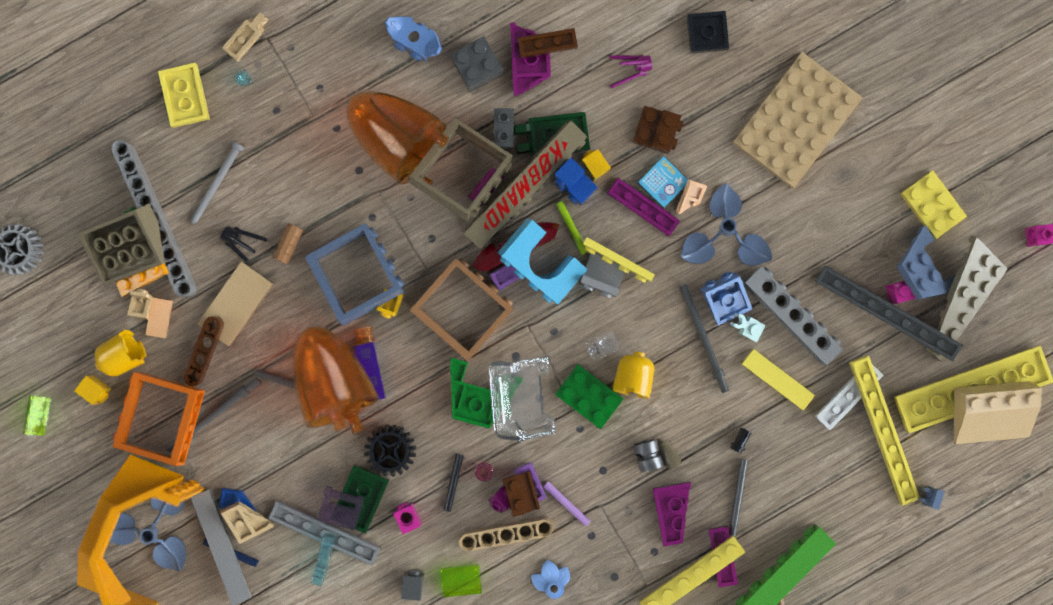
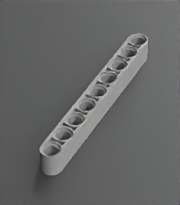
M124 140L115 141L111 148L112 153L137 208L145 206L144 200L149 197V204L154 214L158 217L160 234L162 232L165 233V239L161 241L164 263L169 272L167 276L174 292L181 297L194 296L197 292L196 283L135 147ZM126 146V152L121 154L122 147ZM134 163V169L129 171L130 164ZM141 180L142 186L137 189L136 184ZM172 249L173 256L169 259L167 252ZM179 266L181 268L180 275L176 276L175 269ZM185 284L189 286L187 293H184L182 290Z

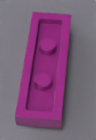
M728 526L708 528L712 550L730 538ZM734 561L716 573L718 587L738 585Z

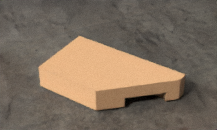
M688 179L675 212L681 214L683 211L699 205L707 185Z

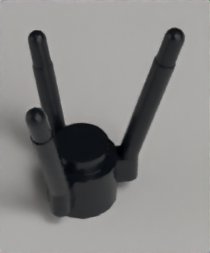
M227 226L221 233L220 238L225 241V245L230 247L247 263L249 259L234 245L239 244L252 253H256V250L240 240L241 235L239 234L267 241V238L241 230L238 227L233 229Z

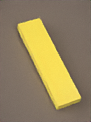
M752 349L741 363L803 411L815 396L755 349Z

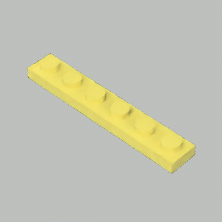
M732 535L640 600V605L673 604L743 555L745 550L734 535Z

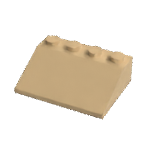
M1030 381L955 388L954 444L1030 437L1041 408L1042 388Z

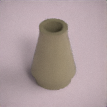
M668 440L658 445L664 467L666 466L670 470L682 463L680 455L669 444Z

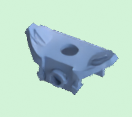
M408 16L388 17L384 24L395 44V48L402 52L405 50L410 52V56L419 62L421 59L426 62L427 57H433L440 53L442 49L437 33L432 29L428 31L425 25L421 23L416 24L413 22V18ZM411 32L419 33V40L411 42L408 38Z

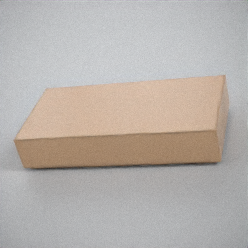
M152 297L145 335L160 338L167 337L173 304L172 300Z

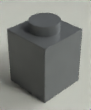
M410 569L404 573L401 599L421 601L424 573H420V570Z

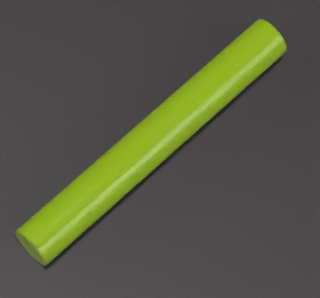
M563 201L557 203L556 206L580 254L587 253Z

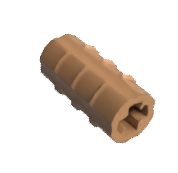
M290 223L287 224L283 231L284 233L272 257L285 264L289 263L303 232V229Z

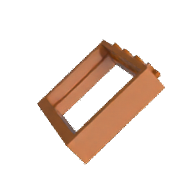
M133 372L129 380L128 393L124 397L123 411L118 418L119 425L113 436L114 443L112 447L173 466L185 465L205 390L148 373ZM144 381L188 394L171 456L127 443Z

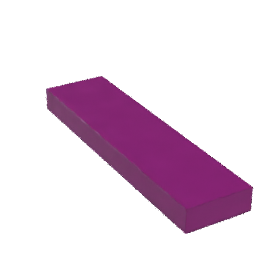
M619 178L616 179L607 192V195L668 237H670L680 220Z

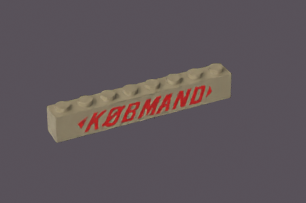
M567 120L462 232L479 249L483 246L486 248L493 241L492 237L496 232L498 234L501 233L506 227L505 223L509 219L513 220L519 214L518 209L522 205L526 206L532 200L531 196L535 191H541L546 185L544 182L549 177H554L555 173L559 170L558 167L572 158L571 154L575 149L579 150L586 143L584 140L587 136L571 120Z

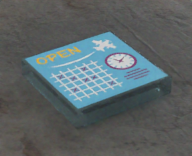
M663 155L640 178L637 184L664 209L685 188L688 178Z

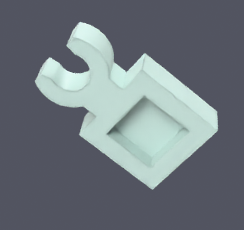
M735 313V316L739 318V322L737 324L731 322L730 325L740 329L739 333L757 342L766 325L752 317L747 316L745 318L744 315Z

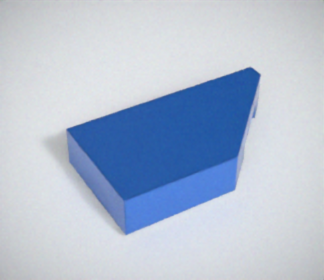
M221 489L218 508H226L240 501L254 511L256 510L242 490Z

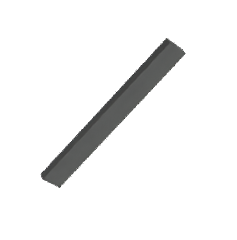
M826 265L815 280L816 283L951 361H954L963 347V344Z

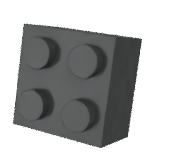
M484 36L450 54L470 93L503 75V69Z

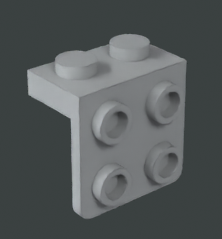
M597 253L595 255L590 254L585 267L588 270L583 274L579 282L583 285L582 288L592 292L594 289L601 292L600 295L610 299L612 296L616 297L624 272L619 270V265L614 262L610 265L601 260L603 256Z

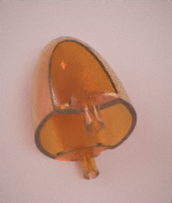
M365 91L354 95L348 102L347 118L356 139L371 159L401 185L410 182V175L435 143L443 148L449 140V137L443 134L446 129L445 122L424 108L403 98L383 92ZM427 176L422 179L429 185L433 183V180Z
M320 326L306 328L296 342L293 359L295 388L306 427L318 428L333 424L334 430L339 431L342 430V427H347L344 419H348L353 435L360 433L359 431H364L365 429L358 416L359 412L373 405L379 399L366 370L354 352L336 334Z

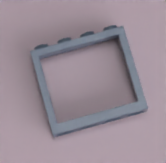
M366 223L305 256L335 316L343 326L404 293L402 288L404 284L401 277H396L393 272L396 269L391 259L387 260L384 255L387 253L382 243L378 244L376 237H378L373 226L369 227ZM366 235L393 287L346 313L319 260L357 238Z

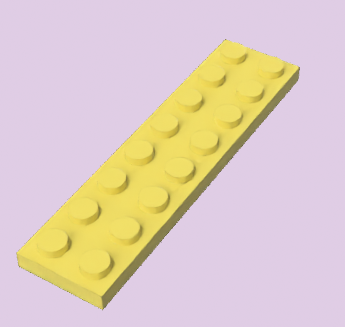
M1035 346L896 395L894 399L906 432L912 433L954 418L955 388L1026 381L1042 387L1053 383V378L1041 346Z

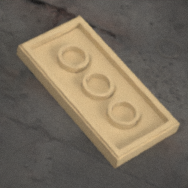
M241 262L197 325L202 327L208 317L219 316L224 322L219 340L230 346L274 283L244 262ZM215 321L210 322L213 325L212 329L218 326L215 324Z

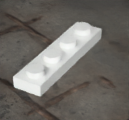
M873 366L877 380L879 381L884 375L876 367ZM854 376L814 416L828 430H831L861 399Z

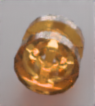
M373 326L354 330V334L357 335L356 345L375 342V337L372 336Z

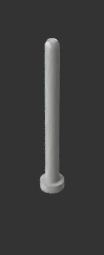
M234 141L232 142V150L192 215L190 222L196 224L238 153L240 151L243 152L245 147Z

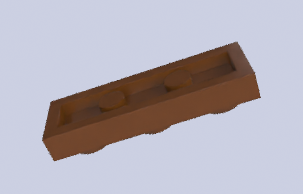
M575 28L518 38L521 59L578 49Z

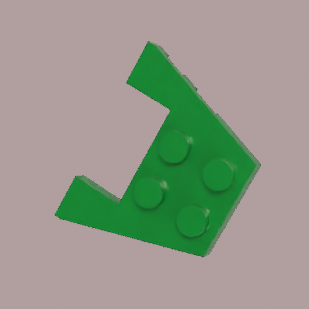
M451 357L452 419L489 429L503 410L507 401L514 394L518 385L521 384L523 378L505 373L500 392L465 383L463 378L468 362Z

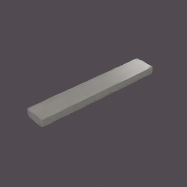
M208 489L191 497L231 604L236 605L252 598L211 490Z
M279 500L275 501L268 517L272 521L372 566L381 549L380 546Z

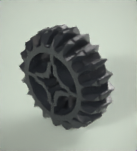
M388 424L385 425V431L382 427H379V434L373 431L371 434L374 438H367V441L371 444H366L364 448L370 449V451L365 452L364 455L371 456L366 462L370 463L373 461L374 464L370 468L373 470L377 466L379 468L377 474L384 470L385 477L388 476L389 471L391 476L395 477L396 470L401 475L403 474L402 468L406 471L409 469L406 463H414L409 457H416V453L411 452V450L417 447L416 445L410 446L414 438L408 440L406 437L410 435V432L403 435V427L397 431V425H393L392 430H390ZM393 435L399 439L394 443H390L382 437ZM377 442L380 443L379 446L382 448V454L379 458H377L375 451ZM402 443H404L406 449L404 460L398 451ZM397 444L393 451L395 454L390 453L384 457L388 450L386 447L391 448ZM389 458L394 460V462L396 461L398 465L388 466L382 462Z

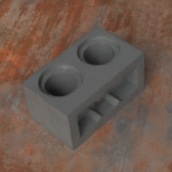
M494 108V144L505 151H513L514 110L513 108Z

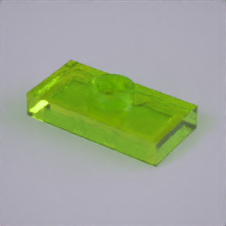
M29 395L23 434L45 436L51 397Z

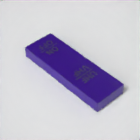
M371 342L355 346L366 402L386 398L375 343Z

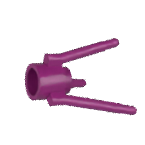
M610 55V59L632 60L620 62V65H634L635 70L639 71L634 75L611 84L610 88L647 75V71L652 70L650 55Z

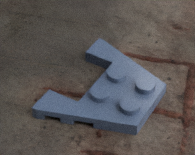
M924 225L917 230V236L912 239L910 248L905 251L897 265L899 272L917 300L948 294L956 275H951L946 280L942 279L940 272L937 271L932 263L931 257L924 250L926 245L935 240L927 226Z

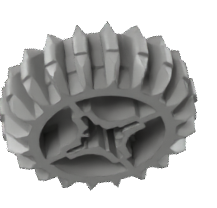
M9 224L8 227H1L0 269H2V272L9 273L10 275H24L25 272H32L31 267H38L36 261H42L39 258V254H44L43 251H40V248L44 245L38 243L42 238L36 236L37 232L35 230H31L29 226H23L22 224H16V226ZM17 235V237L14 238V239L12 240V242H10V243L8 242V240H9L10 238H12L13 236ZM22 257H26L21 263L16 264Z

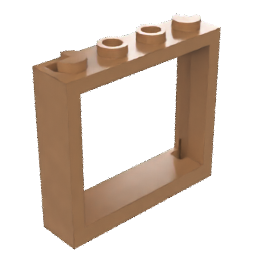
M455 258L410 311L469 361L514 309L511 307L513 303L504 296L502 299L497 295L499 290L492 284L487 286L483 282L485 279L477 271L473 274L468 269L470 265L463 259L459 261ZM456 267L505 309L470 350L466 349L421 309Z

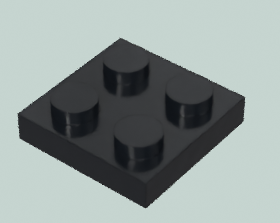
M726 11L687 15L690 54L729 49Z

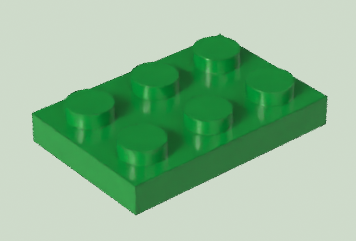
M579 364L576 365L555 393L557 397L599 429H602L623 401L621 396Z

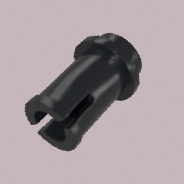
M740 428L734 443L731 442V449L738 453L745 451L744 447L752 433L744 428Z

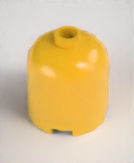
M123 330L96 348L94 354L95 366L99 371L108 376H120L145 363L143 361L147 357L145 348L141 341L137 342L132 337L135 335L132 331Z
M634 351L633 355L627 354L623 356L618 364L612 390L624 395H629V392L637 394L638 398L649 399L655 371L653 362L646 358L645 353Z

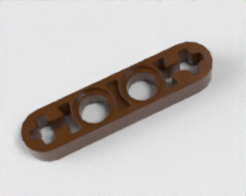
M211 316L204 321L184 374V381L189 386H197L204 380L224 327V322L219 316ZM215 321V324L218 326L212 329L213 325L210 322ZM205 337L211 339L212 344L209 348L203 345ZM197 355H202L205 358L203 365L197 363ZM196 372L195 377L198 378V379L195 380V381H192V380H193V377H191L190 375H192V374H194V373Z

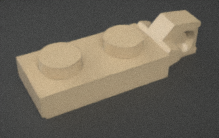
M260 12L254 19H246L222 49L239 62L265 30L263 27L268 21L267 17Z

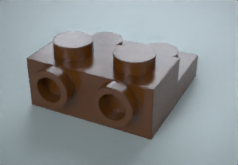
M644 105L632 143L669 154L671 149L675 150L678 139H675L677 131L680 132L684 122L680 120L682 115L666 110L660 111Z

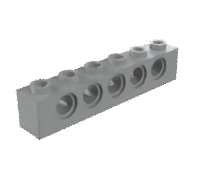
M758 267L742 282L744 287L821 365L827 366L843 350L839 346L841 344L840 341L834 336L831 337L826 332L827 328L822 323H817L813 319L814 315L808 309H803L799 305L800 301L796 296H790L786 292V286L780 281L777 282L772 277L773 273L768 268ZM764 282L770 285L768 293L763 291L762 285ZM778 296H781L784 300L782 306H778L776 303ZM791 310L797 312L795 320H792L789 316ZM806 323L811 328L808 334L803 331V326ZM819 337L824 340V345L821 348L817 345Z

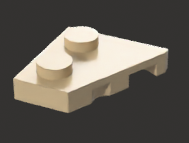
M240 501L221 510L223 518L239 544L274 527V523Z

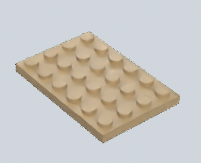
M802 52L732 143L793 189L863 97Z

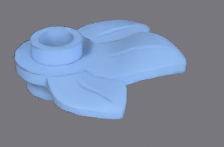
M546 560L542 566L541 574H533L531 579L537 590L544 591L552 599H557L564 593V586L569 582L570 572L568 567L558 570L553 562ZM553 585L558 587V591L555 593L551 591Z

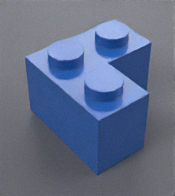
M570 158L555 173L554 185L560 191L565 190L569 194L568 198L575 205L577 203L582 205L598 187L584 174L585 170Z

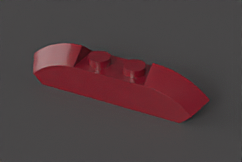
M552 222L536 223L546 234L532 250L554 240L560 224ZM508 240L500 243V248L498 249L495 248L493 243L487 246L477 256L472 267L487 273L503 265L500 261L502 257L498 252Z

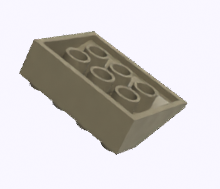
M150 204L77 233L104 286L164 263L159 224Z

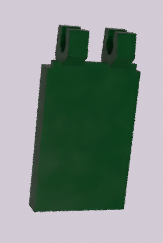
M585 112L529 118L526 124L515 125L514 135L527 134L528 143L517 144V154L530 152V156H534L567 120H571L587 136L584 140L586 142L584 146L579 150L575 149L574 152L589 151L590 143Z

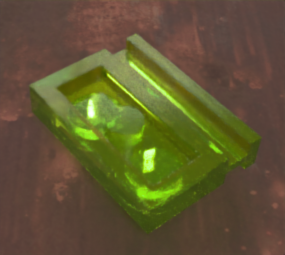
M479 564L441 568L443 598L482 594Z

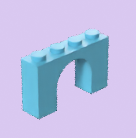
M527 218L499 250L498 254L502 257L500 261L508 268L510 265L516 269L514 273L522 280L524 277L529 280L528 285L537 292L539 289L544 293L542 297L547 302L551 303L553 301L558 305L588 269L568 254L552 273L545 276L535 275L529 265V256L532 249L546 232L533 220Z

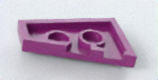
M690 481L652 488L663 546L683 543L689 489L691 487Z

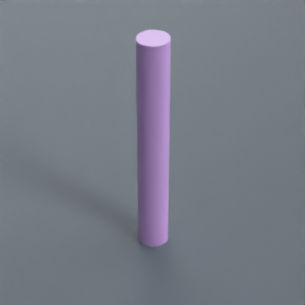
M549 481L543 486L584 526L589 524L590 520Z

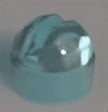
M245 69L239 71L235 76V81L238 85L247 86L252 83V79Z

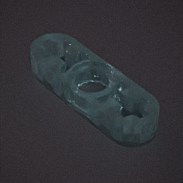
M326 532L322 539L312 578V584L322 586L324 583L336 538L334 534Z

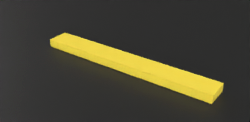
M865 355L850 361L849 364L900 505L904 506L918 500L919 494L870 357Z

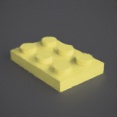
M196 63L158 71L172 128L210 120Z
M930 171L900 193L923 226H927L934 239L939 238L967 217L934 171Z

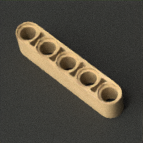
M538 517L467 530L462 533L459 545L464 551H474L544 538L552 534L553 524L548 517ZM546 522L550 527L547 531H541L539 525ZM528 526L531 531L529 534L524 535L520 532V528ZM507 529L510 530L512 535L509 538H504L501 532ZM489 533L493 539L486 542L483 540L482 535ZM465 537H471L474 543L471 545H466L463 542V539Z

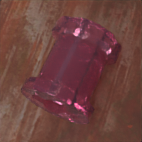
M486 462L480 463L475 472L476 478L482 482L490 480L493 475L491 464ZM481 468L489 470L487 476L480 474Z

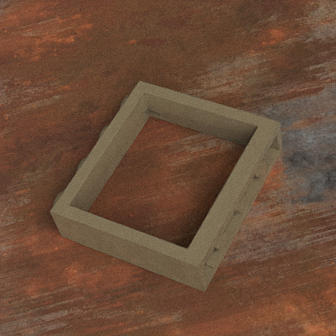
M454 118L412 172L410 184L468 222L471 217L474 218L478 214L480 204L482 202L485 203L489 199L491 189L493 187L497 188L500 184L502 174L504 172L508 173L513 165L511 163L512 155L460 120ZM457 134L501 163L468 209H465L422 180Z

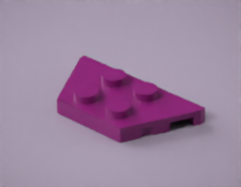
M510 22L514 97H517L551 78L550 54L521 59L518 38L537 34L532 30L524 29L517 26L516 23Z

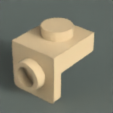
M130 290L129 295L132 297L127 315L148 320L152 296L148 294L147 290Z

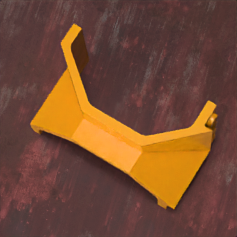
M130 454L99 498L78 550L77 585L98 593L102 605H158V602L123 588L104 560L103 555L122 511L149 498H157L178 507L180 502L204 491L205 487L200 486L198 481H187L183 479L184 476Z

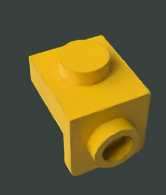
M401 294L383 305L377 306L376 310L380 311V316L389 319L391 315L397 316L404 295Z

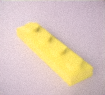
M588 237L583 243L586 252L592 255L597 253L603 256L601 260L610 265L614 262L619 265V270L627 274L632 272L636 275L635 278L643 283L646 281L651 282L655 274Z

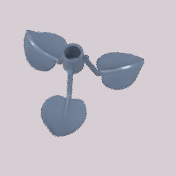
M727 183L716 190L709 205L710 212L714 217L724 218L718 233L710 241H708V237L703 233L696 232L689 235L684 242L681 258L689 263H706L715 255V249L711 244L720 235L729 237L734 234L738 243L742 245L738 249V257L742 263L756 266L772 260L771 250L760 236L749 234L745 237L744 242L740 239L738 231H736V221L732 217L739 214L742 202L738 194Z
M151 498L152 508L160 510L152 525H147L142 531L138 527H134L135 520L132 516L120 513L109 541L119 545L130 544L136 538V531L139 540L143 544L161 543L153 550V559L159 566L180 572L186 560L185 545L181 539L175 536H170L166 541L157 539L158 529L156 524L163 513L169 516L178 514L183 509L185 500L180 502L177 507L157 498Z

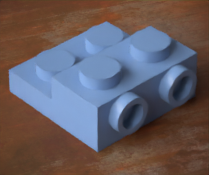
M726 272L721 275V279L717 281L709 280L704 283V287L700 288L718 326L735 318V313L744 314L752 310L742 280L735 272Z

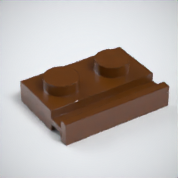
M530 471L502 479L512 517L540 509Z

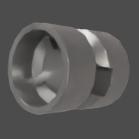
M650 439L633 445L635 456L639 457L637 463L640 472H647L664 466L661 455L657 453L660 450L657 439Z

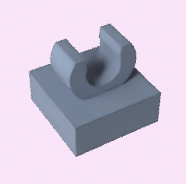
M930 486L927 488L921 487V490L925 491L926 494L924 498L918 497V500L926 506L939 510L945 491Z

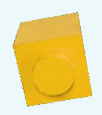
M591 149L583 155L584 158L581 163L593 181L610 171L611 167L599 149L595 151Z
M87 375L74 392L91 405L102 404L108 399V393L111 388L96 376Z

